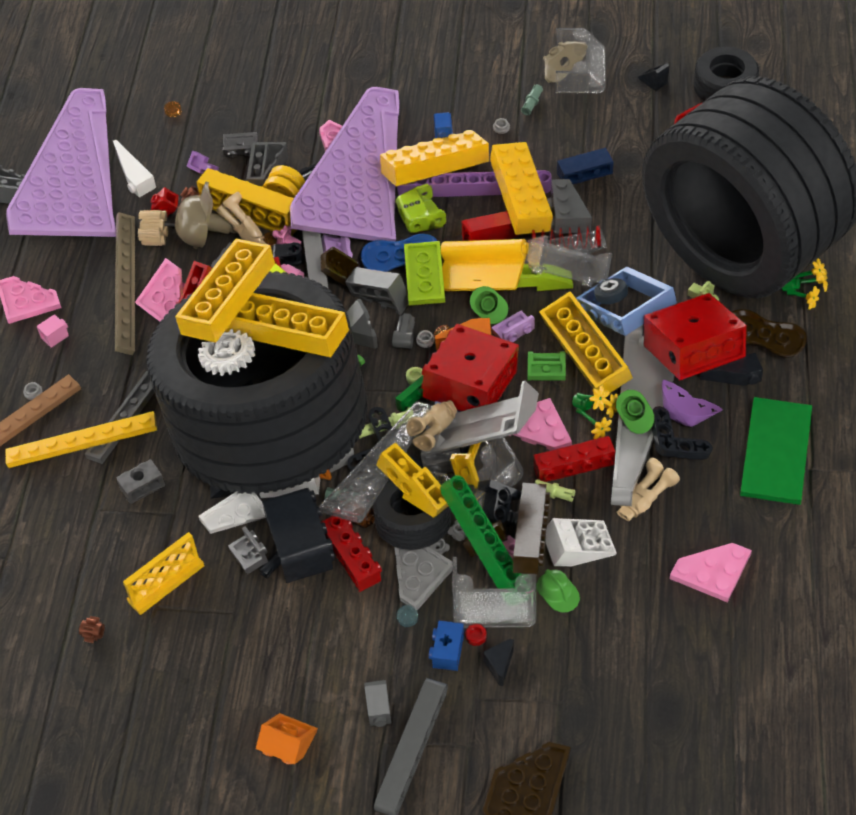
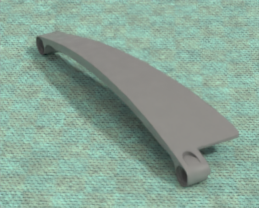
M644 325L625 336L623 361L628 366L633 379L621 386V393L626 390L640 392L653 410L656 406L663 407L662 381L667 380L673 383L675 375L644 347ZM620 415L618 418L611 505L632 507L633 491L654 438L652 428L643 434L631 432Z

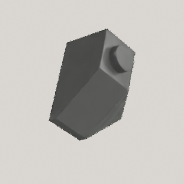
M357 299L347 311L355 344L373 349L378 348L375 330L372 329L368 311L362 300Z

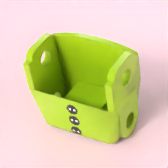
M428 183L417 186L401 194L396 199L398 212L410 233L432 231L446 224V213L442 209H438L431 200L433 192L432 187Z

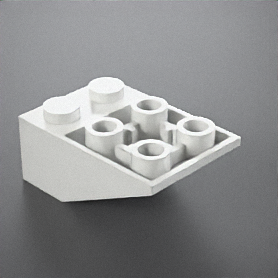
M553 518L547 525L545 543L554 566H575L617 554L604 521Z

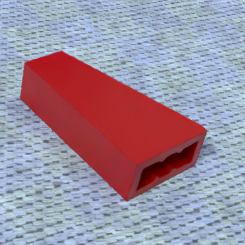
M508 211L461 221L462 241L510 240L519 236L515 235Z

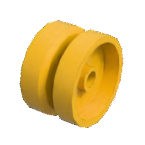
M279 165L272 168L262 187L295 198L304 185L305 180L297 170Z

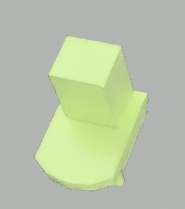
M707 281L703 286L693 283L688 289V296L692 298L710 293L719 301L718 296L714 294L715 285L711 284V281Z

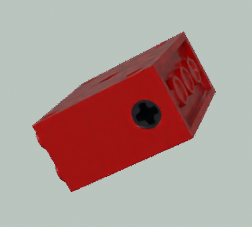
M707 293L644 315V347L679 380L746 357L747 325L715 297Z
M456 324L453 330L448 332L445 341L440 343L437 352L432 354L429 363L425 364L422 369L423 382L421 388L423 389V398L440 403L451 400L456 409L460 411L496 403L517 373L519 345Z

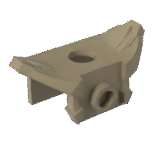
M559 42L558 46L553 47L549 54L543 57L545 61V80L548 83L560 81L569 71L577 67L586 55L588 48L586 43ZM567 57L568 61L561 66V59Z

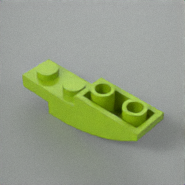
M524 264L517 288L536 286L537 291L573 288L571 273L566 270L548 265Z

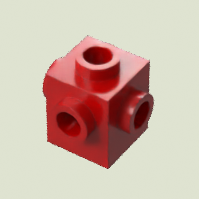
M164 187L151 198V210L166 211L168 217L177 209L179 195Z

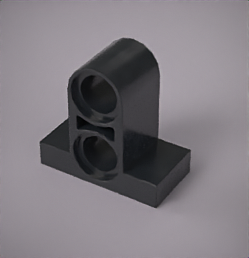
M492 479L478 482L477 489L486 492L483 511L490 523L493 524L499 520L502 523L506 522L511 501L521 499V491Z

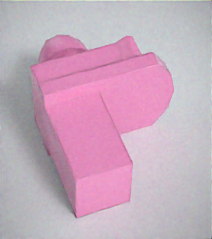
M284 226L283 230H274L272 232V236L277 239V244L293 242L302 244V241L291 236L290 226Z

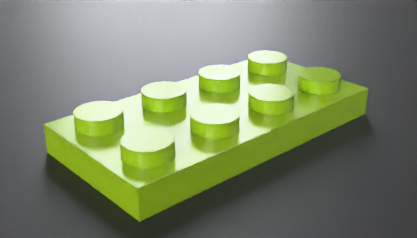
M440 241L404 244L409 305L445 303Z

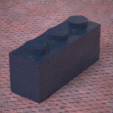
M605 147L558 160L557 174L560 179H570L572 184H577L613 174V160Z

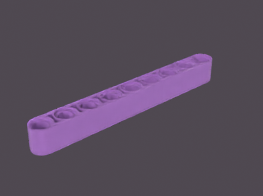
M537 170L544 192H550L551 173L546 170ZM494 172L445 173L397 186L399 196L427 183L432 187L433 197L502 195Z

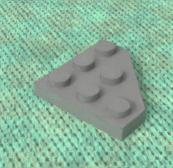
M395 547L400 600L417 611L455 568L454 562L430 547L417 550Z

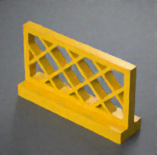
M189 532L123 581L128 594L127 601L139 615L143 614L204 567L203 561L198 556L193 536Z

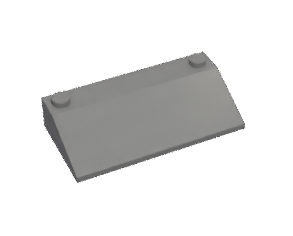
M522 381L519 397L456 413L451 424L439 435L434 436L436 440L435 446L430 451L422 450L421 455L424 457L519 433L535 412L539 393L526 381Z

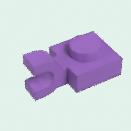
M192 151L187 167L198 173H204V170L206 171L207 168L219 170V167L207 163L209 159L207 156L197 151Z

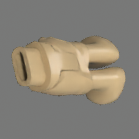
M239 192L231 195L216 209L219 216L223 217L234 227L233 229L242 240L266 244L264 241L265 237L262 236L258 226L240 208L239 202L242 199V195Z
M451 400L440 404L436 403L423 417L415 416L408 420L406 425L407 433L409 436L418 435L413 439V444L420 450L430 451L436 443L434 436L439 435L455 418L457 409ZM426 425L430 426V428L424 431Z
M650 458L646 463V476L634 488L632 507L621 506L617 514L626 521H630L633 517H637L645 512L662 491L679 482L680 477L676 471L671 468L664 470L660 461L656 458ZM658 478H660V480L651 490L647 489Z

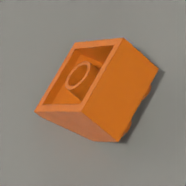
M279 713L261 725L256 749L262 751L266 756L280 758L286 764H296L303 759L318 728Z

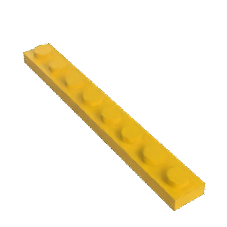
M152 411L6 449V465L8 468L153 432L157 430L156 415Z

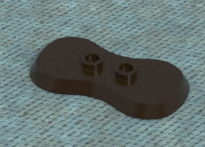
M738 309L732 312L747 325L746 344L762 346L777 356L784 358L796 356L805 347L807 334L802 327L794 323L773 322L747 309Z

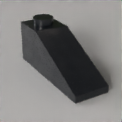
M756 353L747 354L744 358L702 372L699 377L701 380L742 386L753 385L762 381L763 368Z

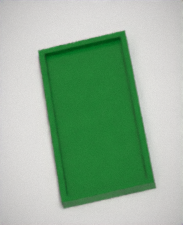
M754 397L740 496L801 505L812 405Z

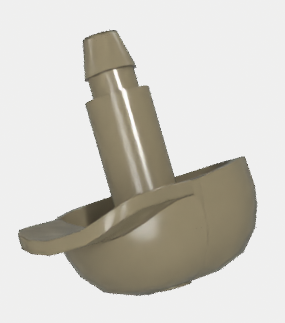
M207 181L204 184L201 195H193L183 199L176 212V234L195 249L198 247L203 248L207 239V231L229 234V232L237 233L228 221L219 216V214L212 213L213 199L208 188L209 182Z

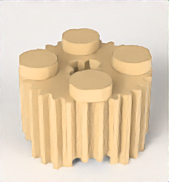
M140 211L139 219H142V221H140L138 237L141 244L145 246L166 245V237H168V226H164V221L167 220L166 211Z

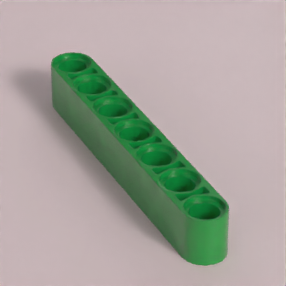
M459 475L453 476L441 485L440 491L505 602L509 606L515 607L527 601L531 596L529 586L521 573H513V559L465 479Z

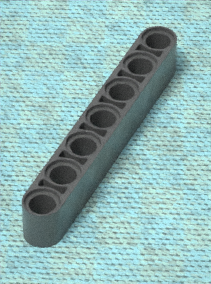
M430 678L425 679L375 800L374 811L386 815H398L444 702L448 684Z

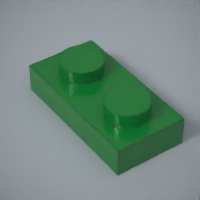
M423 375L396 397L397 410L400 412L406 411L407 408H411L417 400L423 397V389L421 388Z

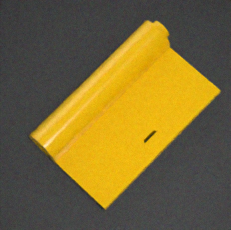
M525 239L444 241L441 245V255L444 260L442 266L444 291H474L482 286H488L494 290H516L526 256L530 251L529 243Z

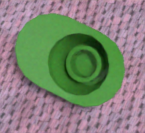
M482 286L473 291L470 297V305L477 315L481 318H490V324H498L506 318L508 304L494 289Z
M636 390L622 392L616 401V408L625 425L631 432L636 434L648 432L654 423V413L649 403Z
M547 569L545 574L538 579L537 590L539 594L555 611L570 612L578 606L580 601L579 592L565 573L560 570Z

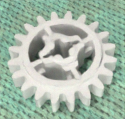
M232 329L229 332H224L216 343L210 341L202 342V348L198 349L200 353L198 358L202 368H205L206 372L212 371L213 375L220 372L221 376L226 372L229 375L232 374V371L240 372L239 368H246V362L251 363V357L255 356L252 338L248 337L247 333L241 334L240 330L233 333Z

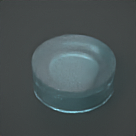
M410 605L402 606L397 612L399 624L404 627L415 625L418 621L417 610Z

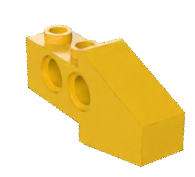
M396 443L380 454L376 466L404 493L403 499L433 518L448 507L440 491L441 485L426 467L421 469Z

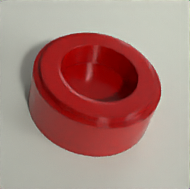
M472 624L466 629V640L469 644L479 646L486 641L487 633L482 625Z

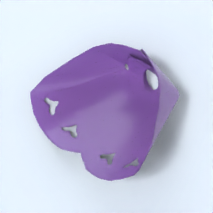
M662 381L663 407L668 410L672 420L682 425L693 427L723 410L711 402L693 398L686 390L670 381Z

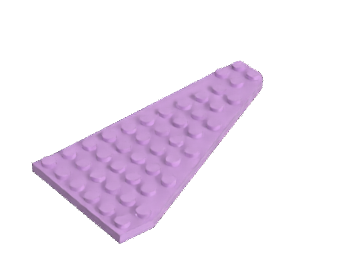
M371 87L366 90L290 205L291 229L372 241H396L394 220L395 185L381 173L380 154L386 153L388 150H397L398 90L381 87Z
M78 88L70 93L7 208L6 218L9 235L116 236L112 209L106 100L103 89Z

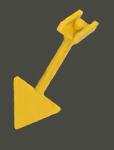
M480 443L470 445L467 454H452L450 457L455 475L463 477L467 484L474 485L475 489L478 488L479 477L474 465V459Z

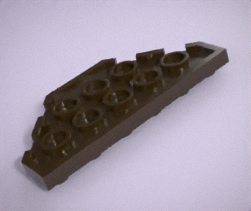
M547 742L542 745V748L518 757L513 763L505 767L501 766L495 769L483 807V815H553L571 747Z

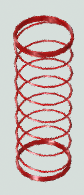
M596 226L595 244L597 241L598 248L601 247L600 226ZM532 230L533 252H536L537 239L535 230Z

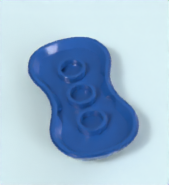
M416 234L401 241L375 240L363 247L361 253L362 263L366 269L389 272L395 268L406 266L404 244L434 242L437 239L429 234Z

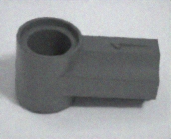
M404 313L402 316H399L397 330L393 333V347L412 349L415 317L411 316V314Z

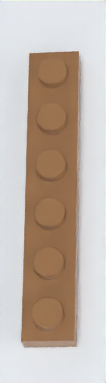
M68 374L0 422V446L81 390L80 385Z

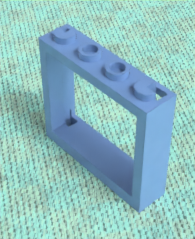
M629 267L623 268L606 280L613 278L622 279L626 282L627 287L650 296L652 299L625 316L620 317L598 306L601 303L597 302L594 294L596 286L576 297L592 320L624 336L644 324V315L677 303L673 287Z

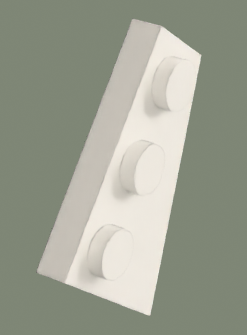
M238 491L199 515V520L210 534L265 518L262 501L255 492H252V494H247L246 492L241 494Z

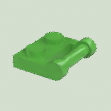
M528 351V380H566V351H560V353H533V351Z

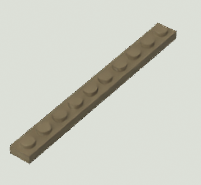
M118 212L116 215L115 351L133 355L135 352V217Z

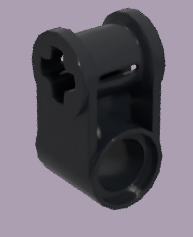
M297 242L274 244L271 246L273 258L279 257L280 265L299 266L304 262V255L301 253L302 247Z

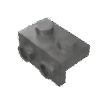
M257 132L223 134L224 155L228 157H237V155L250 156L252 142H258Z
M460 448L424 457L421 455L423 467H426L433 476L454 472L450 457L452 454H461Z
M245 526L242 528L245 536L231 543L228 547L245 572L249 574L267 563L268 560L265 556L267 550L263 543L260 542L258 544L257 541L259 539L254 531L249 532Z

